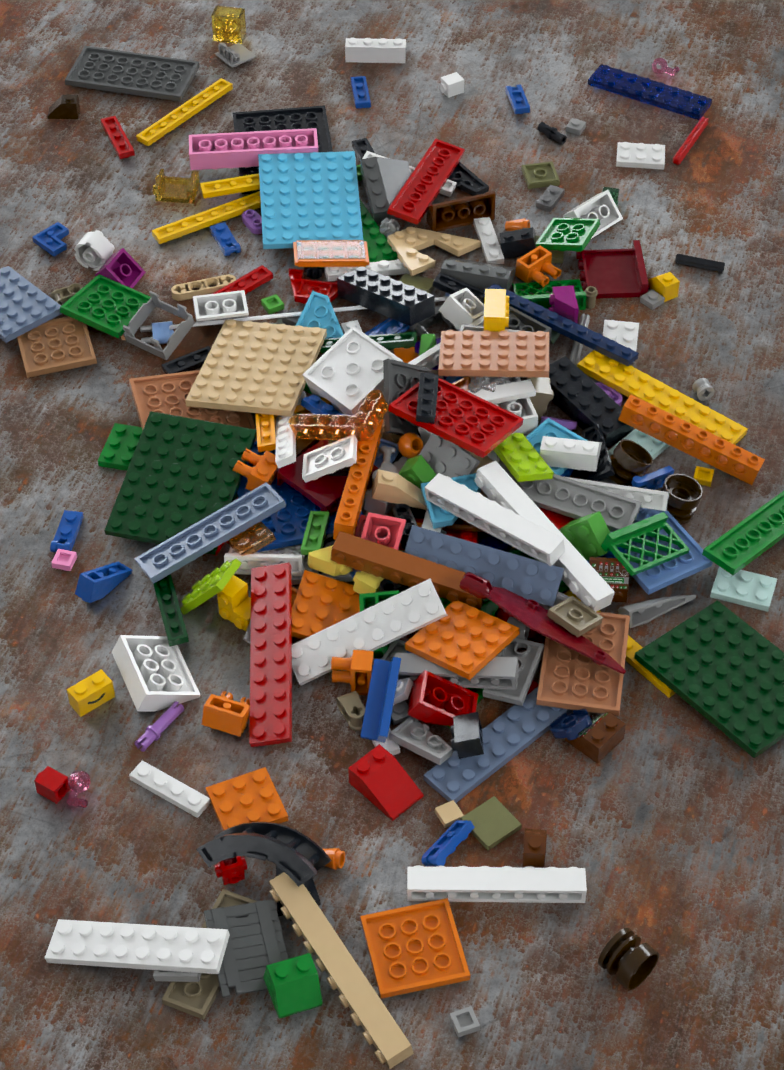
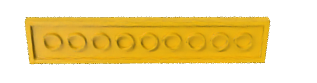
M595 350L577 364V367L586 375L615 389L628 398L631 394L734 445L747 434L748 429L633 366H626Z

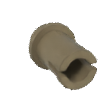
M589 286L584 291L586 292V308L592 309L596 305L595 300L598 291L595 287Z

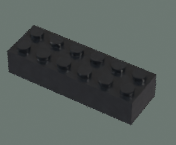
M357 267L356 270L346 272L337 278L338 297L406 325L412 326L435 315L434 295L417 289L414 286L404 284L402 281L394 280L389 276L379 274L376 271L366 269V267Z
M566 356L549 364L550 385L554 393L552 401L573 421H576L580 428L586 430L598 424L602 429L607 448L615 445L633 431V427L618 420L622 407Z

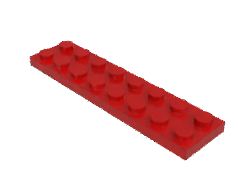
M435 139L389 206L387 214L418 225L427 212L428 207L432 204L463 157L465 149Z

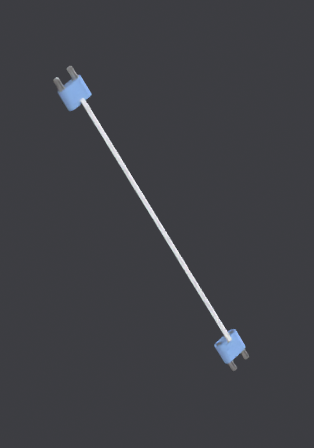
M445 293V297H437L435 302L445 301L451 294ZM359 305L333 309L334 312L361 310L367 308ZM302 311L234 318V320L255 321L300 316ZM230 319L195 322L192 327L224 324L225 320ZM172 321L152 323L149 326H140L141 332H153V337L141 338V341L151 343L150 339L153 338L158 340L160 344H167L168 339L174 333L173 329H177L180 324L173 325Z

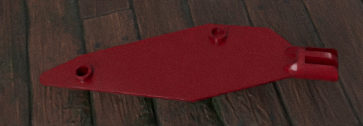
M471 572L465 573L460 581V589L477 598L490 599L530 629L591 658L598 665L603 664L621 674L626 673V670L598 646L582 635L576 637L564 627L555 623L554 620L547 616L548 611L535 600H527L505 588L493 587L488 580Z

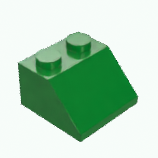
M310 953L266 966L263 979L279 1019L322 1006L318 972Z

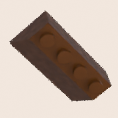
M494 191L432 204L428 207L426 221L432 231L438 232L474 224V219L490 217L491 220H494L496 193Z

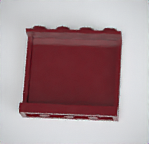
M633 240V245L630 249L583 250L576 252V258L579 259L578 270H581L580 281H583L582 289L585 291L589 286L595 287L598 291L596 299L641 297L648 292L649 283L640 240Z
M327 436L296 457V462L281 467L277 471V485L280 486L286 482L318 505L320 511L329 512L330 516L338 511L348 476H329L327 474L319 477L317 480H311L306 483L302 478L304 454L328 445ZM375 465L373 466V470H372V473H371V477H370V481H369V484H368V488H367V489H369V488L372 486V479H371V478H372L373 472L376 471L377 469H379V468L376 467Z

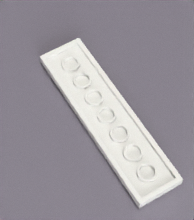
M431 579L423 581L292 644V668L299 684L302 686L331 672L332 657L350 658L353 650L375 651L448 616Z
M58 919L45 955V960L47 963L219 974L230 934L228 929Z

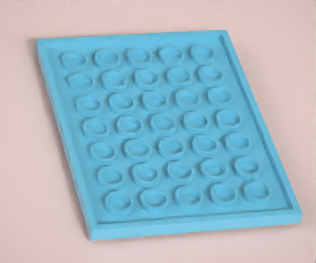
M355 151L258 154L263 249L293 248V242H296V240H363Z

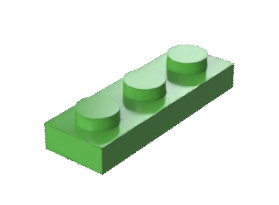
M310 511L300 549L301 555H308L309 552L323 548L330 519L329 512Z

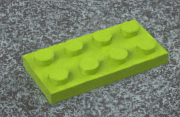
M523 433L511 434L494 449V452L517 482L553 479L554 472Z
M237 558L231 562L226 561L220 569L217 567L211 574L205 575L201 581H196L191 587L193 590L191 594L188 593L181 601L183 603L180 607L181 613L187 614L221 592L242 563Z

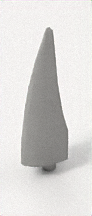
M679 595L641 601L620 607L618 613L630 616L629 628L646 624L695 599L696 595Z

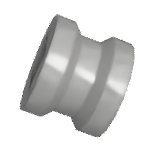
M700 378L692 385L693 391L701 401L710 399L714 394V388L706 378Z

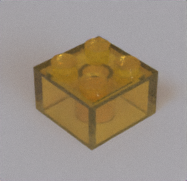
M215 6L211 15L213 41L242 44L246 36L245 9Z

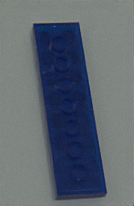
M601 64L588 79V85L697 120L701 119L712 104V99L706 96L653 81L649 78L622 71L621 69H615L608 65Z

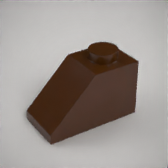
M525 828L522 867L544 868L547 830Z

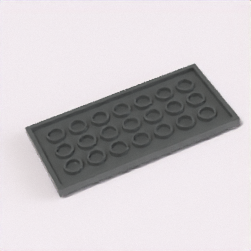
M85 46L65 78V85L182 101L200 66L198 61Z

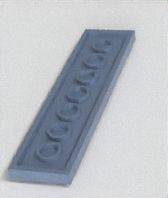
M266 482L136 557L135 561L154 584L286 507L285 500Z
M414 525L411 527L405 548V553L465 573L471 572L483 579L489 580L493 587L505 588L525 599H532L552 607L555 604L565 569L554 565L550 567L544 562Z
M537 687L526 696L523 706L515 704L482 729L483 755L459 759L457 751H454L452 756L441 765L437 764L425 773L424 781L448 802L454 800L457 803L551 728L550 724L565 712L567 715L570 714L572 710L536 705Z

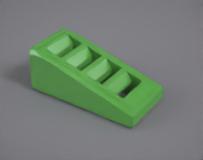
M435 334L421 335L419 356L437 345Z

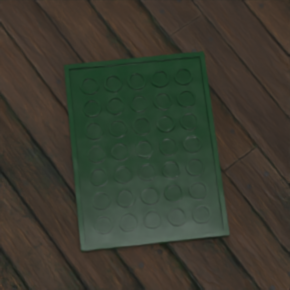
M150 411L105 527V535L160 544L233 502L243 476L234 472L233 468L238 460L247 465V461L242 460L241 457L246 448L252 451L257 430ZM218 546L207 552V554L215 555Z
M718 600L635 653L634 659L753 758H756L784 738V652Z

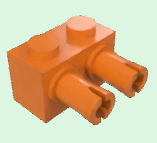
M541 245L516 260L515 276L525 283H530L534 280L544 287L550 281V278L544 275V273L557 279L562 271L551 264L552 253Z
M246 448L241 459L253 464L255 467L248 466L238 460L234 465L233 471L247 478L246 489L252 491L266 482L271 485L280 468H278L275 462V454L266 450L264 455L260 456Z
M353 650L350 658L332 657V682L350 683L351 692L357 691L359 695L368 696L374 663V651Z
M223 691L220 696L211 694L204 704L202 725L241 737L248 725L250 699L246 700V697H242L239 702L233 701V695L230 692L227 694V691Z

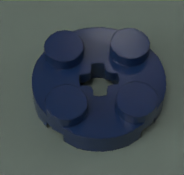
M584 708L573 710L574 713L567 715L565 712L550 724V730L554 738L576 739L579 736V732L593 724L587 710Z

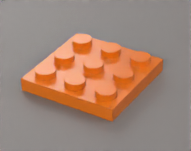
M266 767L206 787V793L210 798L211 805L223 831L235 825L249 822L280 824L288 821V814Z

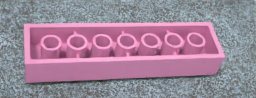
M316 128L189 135L191 170L258 167V154L318 152Z

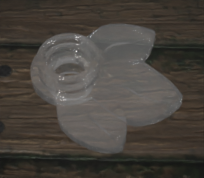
M471 376V383L468 385V388L472 393H476L481 389L495 392L496 385L504 384V380L501 377Z

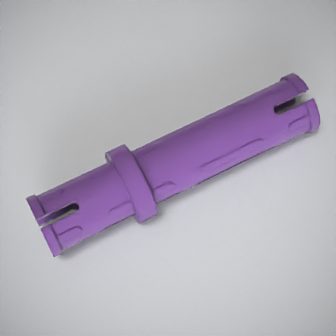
M175 701L153 725H149L146 728L145 733L135 741V746L138 749L142 746L140 751L144 752L154 740L157 741L161 733L184 711L182 704L177 707L179 702Z

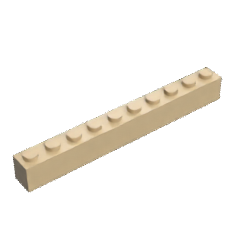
M285 872L270 880L272 890L269 892L275 902L280 901L283 907L280 909L287 920L291 918L294 922L292 928L298 937L302 935L305 939L303 944L308 953L315 954L317 958L315 960L316 965L321 972L326 971L329 977L326 979L333 990L337 988L341 994L338 998L344 1008L349 1007L353 1012L350 1016L357 1027L361 1025L365 1032L362 1034L369 1045L374 1044L376 1047L375 1055L380 1063H386L389 1069L413 1055L410 1042L305 885L302 884L298 887Z

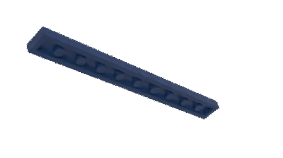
M492 284V285H491L490 287H488L487 289H504V288H502V287L499 286V285ZM506 289V296H509V306L552 328V330L626 366L631 365L638 359L639 353L631 348L625 347L614 340L602 336L600 333H596Z

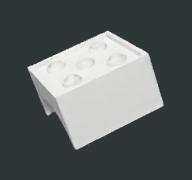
M352 326L302 375L312 395L314 394L329 400L353 421L358 431H361L365 416L379 419L384 414L383 360L392 359L403 362V360Z

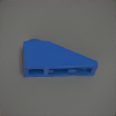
M118 561L81 573L75 595L87 603L100 600L131 575L133 570Z

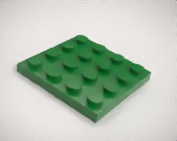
M99 274L60 306V313L119 338L125 332L123 325L128 326L136 312L151 297Z

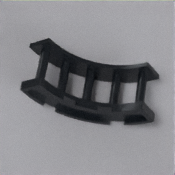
M249 822L235 825L214 836L215 839L196 849L208 867L236 856H247L263 861L268 860L275 863L298 887L316 875L319 869L332 861L325 851L306 835L290 827L270 822Z

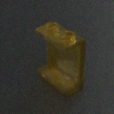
M160 169L159 175H156V185H153V194H155L156 201L194 204L200 185L199 171L192 170L190 178L165 176L164 169Z

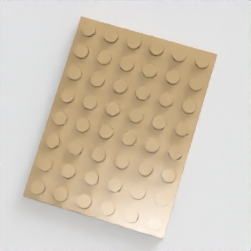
M234 319L225 320L185 400L186 406L292 417L306 385L302 374L316 362L321 346L327 336V329L303 327L300 325L269 324L267 322L236 321Z

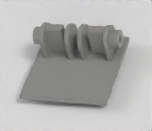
M219 43V52L215 53L217 57L231 68L256 58L255 54L240 43L227 47L225 43Z

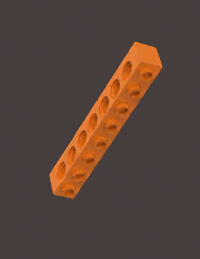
M631 394L624 404L618 419L750 485L755 481L765 459Z
M367 416L364 418L357 443V460L349 470L334 522L333 539L337 538L340 531L353 536L355 534L382 438L384 419Z

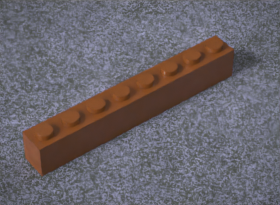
M341 531L332 546L331 561L337 564H343L408 587H413L431 579L439 597L451 602L459 600L481 610L485 600L460 589V581L465 572Z

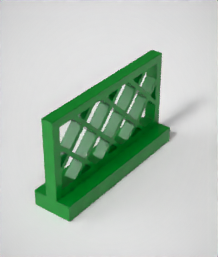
M579 279L549 281L544 287L537 282L512 284V290L515 294L546 309L551 307L549 293H546V291L552 294V287L573 285L575 286L574 291L579 310H586V292L583 291Z
M665 512L608 533L601 545L605 552L610 550L631 576L687 554L690 550L666 522L668 516ZM664 529L668 536L659 534V531ZM645 537H653L655 538V542L646 540ZM658 541L668 542V546L659 544ZM631 542L640 543L641 548L631 545ZM645 545L653 547L654 552L645 550ZM671 545H678L681 550L671 548ZM617 547L627 549V553L620 552ZM658 549L667 552V555L658 554ZM630 551L639 553L640 558L630 555ZM646 555L652 557L653 561L650 562L644 560L643 556ZM629 561L638 563L639 567L634 569Z

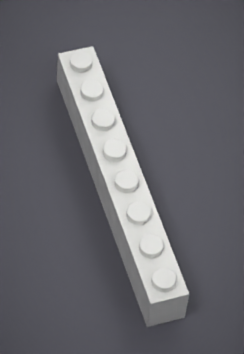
M438 473L424 487L427 501L540 562L547 563L550 567L565 552L564 539L560 535L546 530L543 526L537 525L528 518L514 513L511 509H506L496 501L489 500L481 493L472 491L464 484H459L448 476Z
M416 865L407 868V901L430 902L448 898L449 902L585 903L586 901L585 868H556L552 866L547 868H534L532 866L524 868L510 866L445 867L441 865L436 867Z

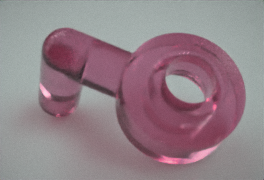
M657 58L651 64L652 71L656 74L666 72L670 75H675L680 70L679 67H674L673 69L668 67L666 60L663 58ZM659 64L661 69H657L656 65Z
M77 770L72 772L68 779L71 791L67 804L86 808L88 801L77 797L79 793H83L89 788L90 776L84 771Z

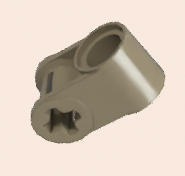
M75 283L55 289L51 293V298L58 304L61 302L63 305L80 291L83 286Z
M357 691L337 697V706L349 727L354 731H361L365 707Z

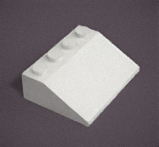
M120 635L112 650V654L137 711L156 712L170 707L175 701L181 704L200 697V692L178 645L169 646L167 636Z

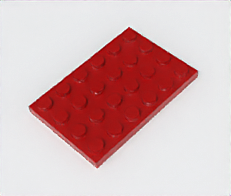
M438 378L434 424L416 421L419 382L389 404L388 411L482 458L487 456L521 427L524 420L441 378Z

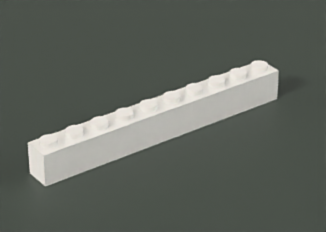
M494 461L478 468L474 482L482 489L489 500L496 501L506 509H511L514 513L528 518L531 522L543 526L546 530L558 534L564 539L565 552L553 565L565 568L562 580L570 588L571 592L583 604L595 612L611 605L615 594L614 590L498 462Z

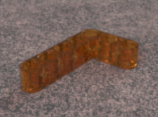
M376 389L366 395L355 415L295 414L289 418L288 424L296 438L341 440L354 434L357 441H365L373 436L388 410V404L382 391Z

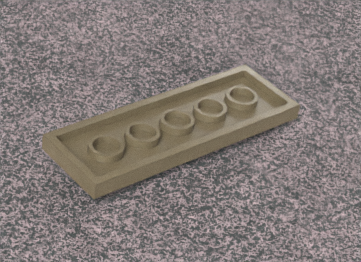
M222 889L212 909L257 901ZM204 922L201 928H207L206 922ZM201 973L199 982H171L162 997V1004L204 1020L220 991L217 974Z

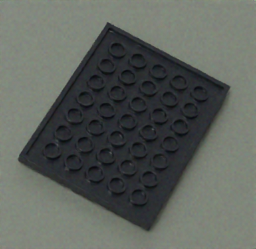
M325 105L233 112L234 132L316 128L318 152H333ZM259 166L239 167L240 176L259 173ZM253 190V191H247V192H241V193H242V194H253V193H256V192H258V191H260V190Z

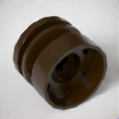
M622 439L610 456L615 475L609 478L618 485L632 486L633 477H642L653 464V458L641 445L631 440Z
M685 474L669 475L665 479L661 490L669 492L667 511L679 524L688 523L692 520L702 497V486L697 480Z
M628 927L620 930L606 944L598 958V964L603 969H606L610 975L616 974V980L630 991L637 988L650 975L659 960V953L648 943L641 944V938L638 935H634V932Z

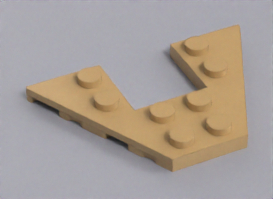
M407 227L387 237L388 244L394 252H397L398 259L404 264L405 268H408L411 277L435 267L436 260L418 252L424 248L436 245L459 257L481 247L480 240L415 227Z

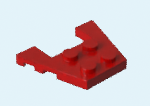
M289 268V279L295 302L306 304L312 291L327 295L330 302H333L338 297L337 281L326 282L303 279L304 270Z

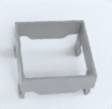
M149 291L151 298L140 307L130 320L128 326L123 325V330L125 331L123 335L128 343L167 360L195 324L193 316L187 313L185 306L177 304L178 308L159 300L158 294ZM155 307H159L186 320L180 323L168 339L164 350L158 340L150 339L151 344L154 345L153 347L136 339L134 336Z

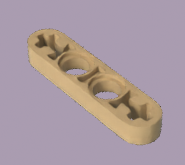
M228 274L177 284L171 288L172 298L182 301L192 299L193 296L213 294L234 282L236 277Z

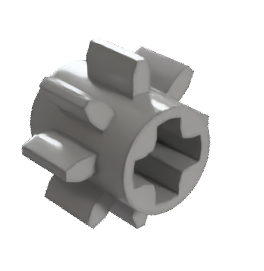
M385 218L381 221L382 224L379 230L386 238L400 231V225L397 220Z

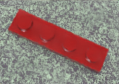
M116 116L100 119L101 125L119 159L135 156L134 149Z
M261 265L213 294L244 290L246 295L273 279V273Z

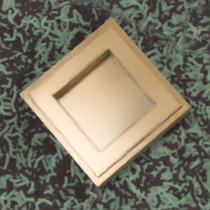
M454 800L435 808V814L445 828L451 826L456 820H461V817L464 816Z

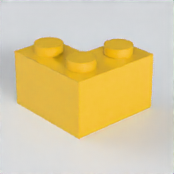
M233 575L223 590L217 593L219 614L223 619H228L234 623L237 628L247 631L251 620V598L248 596V585Z

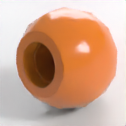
M411 432L402 435L398 441V451L406 458L418 456L424 447L421 437Z

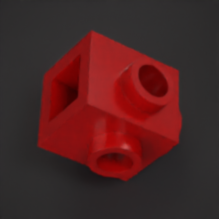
M236 856L218 862L217 865H214L217 878L221 877L224 885L235 884L245 879L244 870H247V864L244 857Z

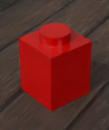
M49 766L42 772H39L34 780L37 793L56 804L70 790L68 777Z

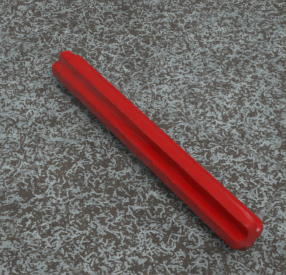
M701 117L673 157L672 162L679 165L708 125V118Z

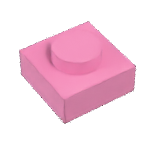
M58 549L51 562L52 568L71 571L77 559V553Z

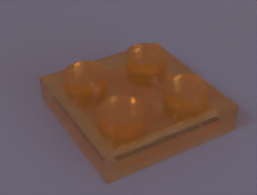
M258 522L226 542L236 553L245 556L257 552L275 541L276 538L262 522Z

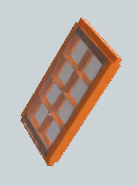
M296 240V242H293L294 264L298 267H366V265H369L367 241Z

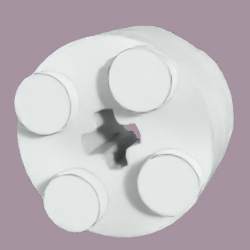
M101 231L87 232L74 248L76 251L75 258L83 267H92L94 271H98L113 254L115 247L104 237Z

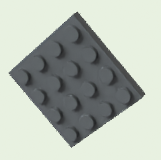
M392 359L383 360L385 433L402 436L411 432L420 436L419 426L389 412V404L419 382L420 372L438 375L437 370Z

